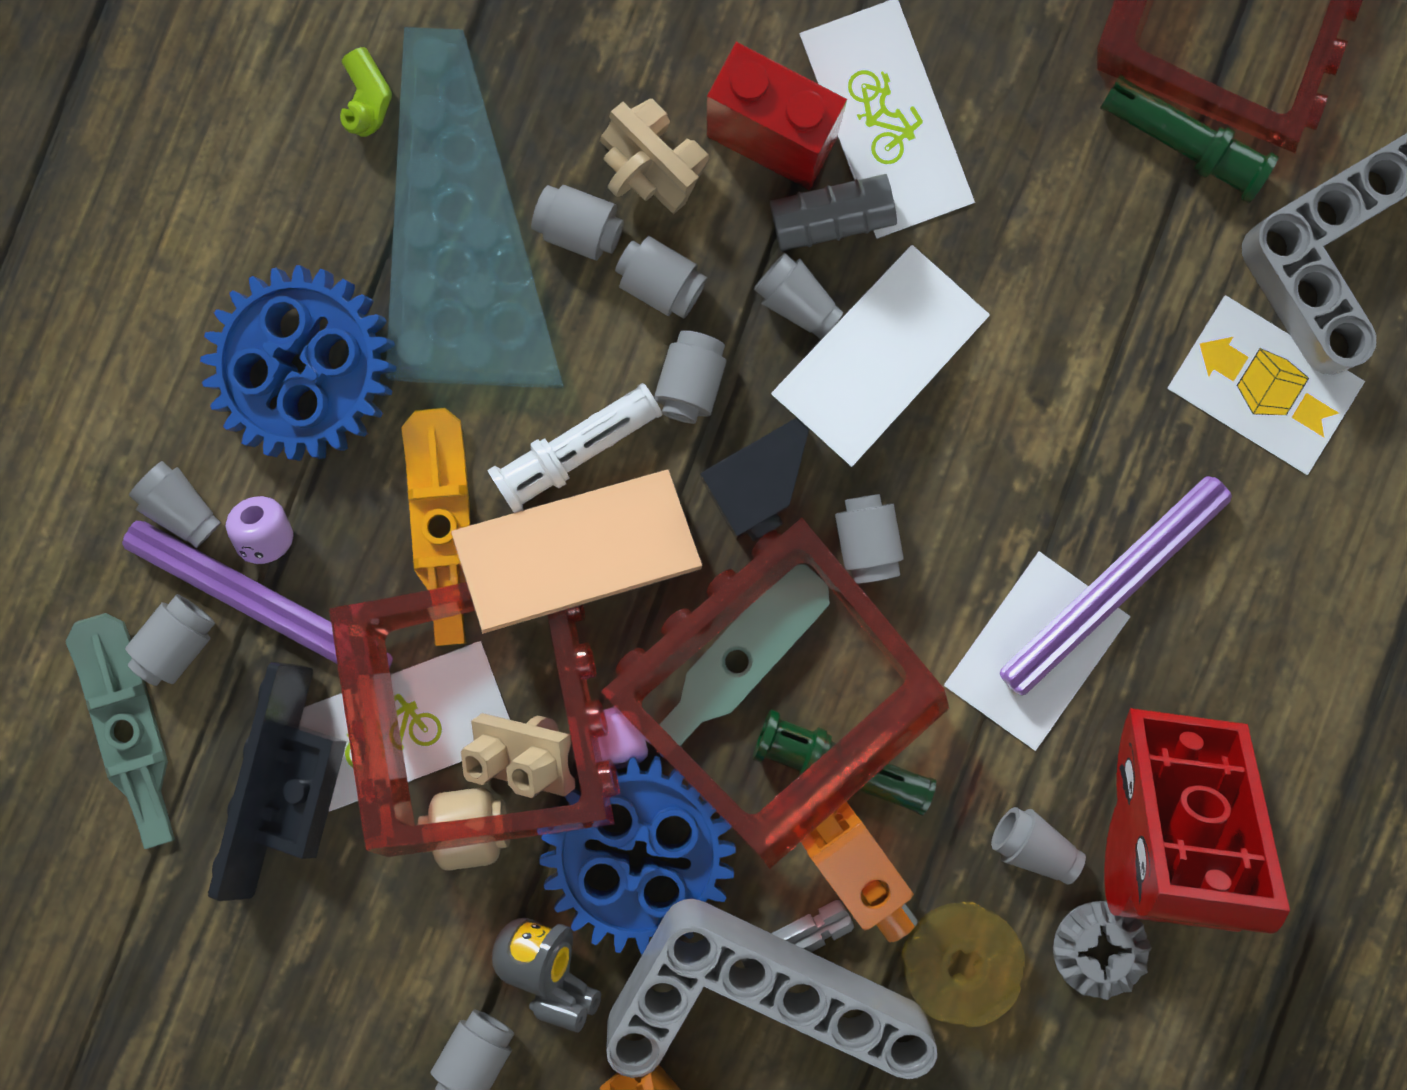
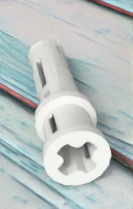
M641 383L633 391L599 412L594 413L588 419L548 443L545 438L541 441L537 439L530 443L531 450L501 469L493 466L487 471L513 512L523 511V504L549 487L554 485L557 488H561L566 484L565 481L569 479L567 474L569 471L606 448L613 446L616 442L656 417H661L663 414L645 384Z

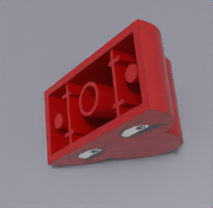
M1130 708L1120 740L1116 780L1118 801L1110 822L1105 851L1104 884L1106 901L1110 912L1114 916L1240 932L1242 930L1268 934L1277 932L1284 924L1290 908L1248 724Z

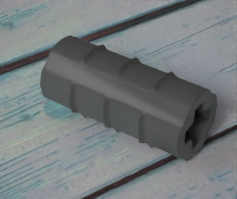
M887 174L861 180L856 178L852 182L835 186L827 185L825 188L805 193L798 191L796 195L770 201L781 252L804 246L811 247L813 244L834 239L839 241L843 237L864 232L868 234L870 231L897 224L895 203Z

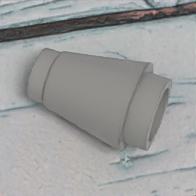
M785 253L772 265L754 288L764 298L761 302L762 305L808 332H812L819 339H822L843 315V312L835 305V302L802 260L798 259L794 262Z
M163 461L154 466L129 493V496L138 504L136 511L183 540L189 541L195 548H198L221 524L178 467L172 470Z
M1017 807L1011 808L998 823L992 837V849L1000 853L1001 860L1004 863L1054 880H1060L1067 885L1073 883L1078 878L1085 864V854L1076 849L1072 843L1032 809L1022 811Z

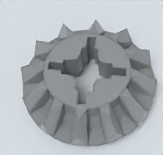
M1095 901L1075 908L1060 923L1053 944L1054 960L1063 979L1082 995L1109 1000L1112 996L1123 992H1132L1133 985L1142 975L1148 973L1147 961L1152 947L1147 939L1144 924L1139 919L1114 916L1110 912L1106 901ZM1100 926H1102V932L1106 934L1109 943L1126 948V950L1118 951V954L1109 956L1108 966H1105L1106 974H1104V970L1101 969L1100 963L1096 958L1086 956L1084 953L1078 954V952L1088 951V948L1098 945V936H1101Z

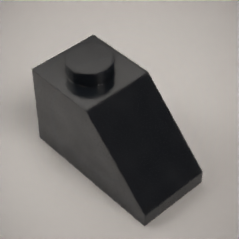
M797 417L700 473L703 484L736 539L748 533L754 542L783 525L778 514L787 510L790 505L809 428Z

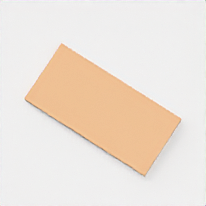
M668 469L451 531L482 634L702 568L700 557Z

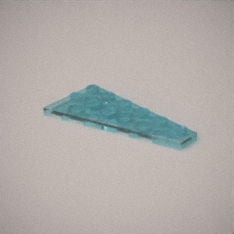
M404 27L388 339L394 341L395 346L387 351L386 361L397 366L396 371L386 374V378L390 381L565 388L464 31L459 29Z

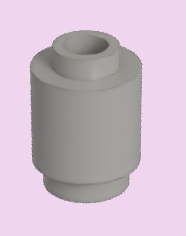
M547 185L542 191L535 207L531 229L543 234V240L597 261L603 251L612 254L622 233L624 220L616 217L617 205L566 185H562L559 189Z
M650 236L641 245L631 241L615 269V272L623 276L619 288L667 316H670L673 312L683 319L691 311L708 277L696 271L698 268L696 263Z
M681 331L679 333L677 343H671L654 395V399L664 405L663 415L691 424L696 423L698 416L711 415L727 362L722 357L725 348L724 343L698 332Z
M880 494L845 500L846 511L835 514L844 567L845 570H851L853 583L873 582L900 576L898 561L904 560L894 503L882 505Z
M176 594L169 604L162 602L125 647L127 653L132 657L127 664L128 667L137 676L153 686H157L161 680L174 684L211 639L207 633L215 625V622L194 603Z
M474 1009L467 1021H459L430 1072L438 1081L435 1090H490L512 1052L509 1043L514 1036V1032L494 1017Z

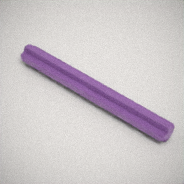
M1208 476L1203 478L1000 670L999 674L1008 687L1022 696L1026 695L1230 503L1232 495L1227 487L1215 477Z
M145 521L133 522L123 538L122 545L126 550L371 683H380L391 667L393 658L389 653Z

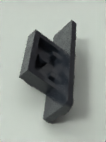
M271 662L267 667L265 678L259 687V701L251 732L244 744L243 762L237 785L228 805V819L219 853L212 865V879L208 891L209 898L217 901L251 899L256 892L267 846L301 859L317 857L347 741L299 726L313 675V669L310 667Z

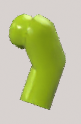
M360 47L346 54L341 61L357 90L352 101L348 103L349 109H341L340 121L347 132L367 137L375 133L382 126L392 93L367 48Z

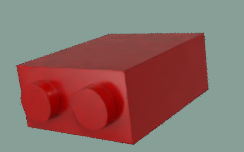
M736 41L707 95V137L810 190L837 140L847 99Z

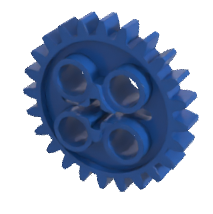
M296 265L292 280L290 281L285 271L272 268L270 276L271 286H268L263 280L252 276L249 278L251 296L247 297L233 290L229 293L236 307L232 314L222 310H215V316L225 326L222 333L214 331L205 332L204 337L218 345L217 353L200 357V362L216 367V374L202 381L203 387L221 391L222 394L211 403L210 407L212 410L219 412H232L223 427L234 432L246 428L242 438V444L245 446L256 447L264 440V455L278 457L285 447L287 459L296 461L302 460L305 448L307 447L311 457L323 459L326 457V441L335 449L345 451L348 449L345 435L347 430L355 435L365 437L368 433L360 418L364 414L381 418L383 415L381 410L372 401L375 395H392L393 391L380 383L379 380L381 374L392 373L396 371L397 366L381 360L380 354L388 351L395 344L394 341L388 338L376 337L375 333L382 329L387 321L378 314L365 317L374 301L363 294L351 300L355 289L353 283L342 279L334 286V274L323 269L318 271L312 281L310 270L301 265ZM297 309L300 322L298 328L292 335L284 337L281 332V320L288 311ZM326 318L328 324L324 330L320 331V321ZM346 340L349 347L347 361L341 367L333 369L329 363L330 349L336 342ZM296 354L300 355V360L306 364L301 374L297 373V367L291 363ZM264 359L268 366L267 378L261 386L254 388L250 381L251 368L257 361ZM312 389L317 397V408L310 418L303 420L298 412V402L305 392ZM278 396L277 407L271 409L270 402L272 398Z
M657 756L654 757L648 771H640L635 757L629 759L627 772L619 773L615 765H612L610 762L605 763V778L600 781L593 773L585 770L582 778L586 790L581 793L574 789L565 796L571 805L570 809L552 806L549 815L561 825V829H545L541 837L543 841L556 846V850L544 853L540 857V865L557 868V872L545 880V890L563 889L564 891L555 903L554 909L556 912H562L574 907L577 912L573 917L571 929L576 931L588 922L594 925L592 933V944L597 945L607 932L614 934L615 952L621 953L628 938H636L638 949L643 954L649 944V937H653L666 912L673 904L681 900L696 899L706 902L707 899L725 902L727 898L726 893L715 883L716 879L734 878L733 868L720 862V858L736 853L735 844L726 840H718V836L732 828L729 818H711V815L721 805L718 796L703 801L699 799L705 786V782L701 777L690 783L687 787L683 785L684 766L681 764L677 765L669 776L661 774V760ZM609 804H620L630 812L632 820L625 830L609 832L599 824L597 819L599 811ZM669 816H679L690 824L689 835L683 842L668 844L663 842L657 835L656 829L659 823ZM589 839H594L618 849L632 850L635 841L646 842L647 853L650 855L668 858L683 857L689 859L691 864L688 868H680L666 861L645 857L641 861L640 866L630 865L629 854L616 850H591L585 846V842ZM596 864H608L618 872L620 878L613 888L599 891L588 884L585 877L586 872ZM656 876H667L677 883L678 890L671 900L655 902L644 891L646 883ZM693 932L683 934L689 939L694 937Z

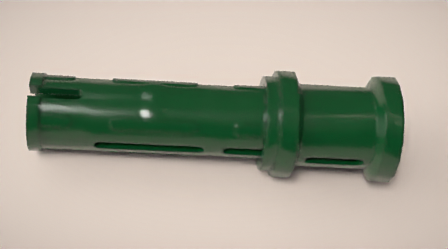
M1121 74L1100 107L1103 111L1106 110L1196 162L1194 169L1198 170V175L1204 178L1212 175L1242 192L1241 200L1248 204L1260 191L1279 159V156L1272 152L1264 156L1235 139V131L1228 127L1224 129L1220 126L1217 131L1211 129L1128 81Z
M772 709L769 711L759 733L752 760L761 763L766 758L798 770L800 778L807 781L810 779L816 780L818 776H822L862 791L865 794L915 811L921 816L927 812L934 796L936 779L927 778L832 742V736L827 734V730L818 727L815 731H811L780 719L778 711Z

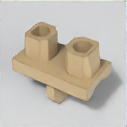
M648 99L632 109L622 102L610 112L609 118L611 122L600 138V142L609 150L603 160L616 172L608 184V189L616 197H620L633 188L645 201L654 195L667 209L675 214L686 204L699 176L710 159L709 154L695 140L686 139L674 150L664 143L659 137L667 131L670 120L667 113L653 99Z
M481 713L471 720L474 741L461 751L463 774L467 781L481 785L486 784L492 778L508 781V786L513 789L515 794L534 798L541 791L566 796L575 789V779L570 774L568 768V753L571 745L570 734L559 732L558 726L553 719L535 716L525 724Z

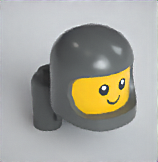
M528 918L512 920L499 932L492 949V964L496 974L505 983L536 995L529 1008L534 1012L537 1019L574 1032H580L585 1024L587 1014L594 1015L601 1002V992L588 987L584 982L569 973L573 945L572 929L562 924H557L551 929Z

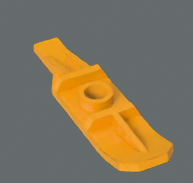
M446 408L415 410L401 427L407 472L414 571L431 596L435 646L464 644L466 640L462 591L466 580L451 534L453 530L471 526L462 423L459 418ZM438 515L447 517L451 525L449 533L443 538H435L429 531L431 519Z

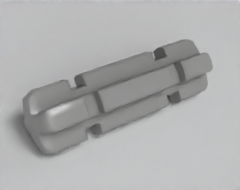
M835 900L819 908V915L812 918L811 914H808L771 934L809 952H813L826 945L825 939L832 936L833 940H836L851 932L854 925L845 905L840 900ZM751 958L741 959L745 968H750L758 963L757 960Z

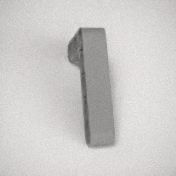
M1407 133L1274 212L1253 227L1246 234L1242 242V256L1247 267L1308 364L1322 374L1334 375L1363 364L1372 356L1376 348V333L1371 322L1324 246L1407 197ZM1369 172H1374L1382 177L1386 185L1385 195L1376 192L1370 186L1368 180ZM1319 201L1329 204L1334 209L1336 214L1335 225L1325 223L1320 218L1317 211ZM1268 231H1274L1283 237L1287 245L1285 256L1273 253L1268 247L1266 241ZM1300 281H1305L1315 288L1317 293V304L1315 307L1305 304L1300 299L1298 293ZM1332 331L1342 334L1347 340L1348 354L1346 358L1336 355L1330 346Z
M696 899L681 900L673 904L666 912L612 1007L607 1024L606 1051L608 1062L616 1072L631 1078L643 1077L651 1073L659 1065L703 987L896 1077L904 1079L918 1078L927 1074L937 1059V1046L928 1016L923 1007L916 1002L704 901ZM689 932H696L704 936L702 940L696 943H686L678 939L681 935ZM745 958L758 961L756 965L750 968H739L733 965L736 961ZM659 983H667L675 988L668 992H657L650 987ZM798 984L812 986L803 993L788 991L789 988ZM858 1009L864 1011L861 1015L854 1018L842 1017L844 1013L850 1010ZM631 1033H638L644 1035L645 1038L638 1041H631L625 1039L623 1036ZM904 1035L916 1036L908 1042H896L898 1038Z

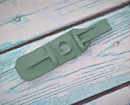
M786 564L689 669L686 674L680 703L647 737L646 741L668 760L702 722L731 713L830 605L828 584L806 564ZM733 650H741L748 656V666L741 673H733L725 665L726 656Z
M104 613L75 622L65 642L81 682L107 778L127 797L138 825L144 849L175 840L161 792L168 760L146 683L127 665L132 657L125 650V647L131 641L125 622ZM120 720H126L133 726V737L127 743L118 741L114 736V727Z

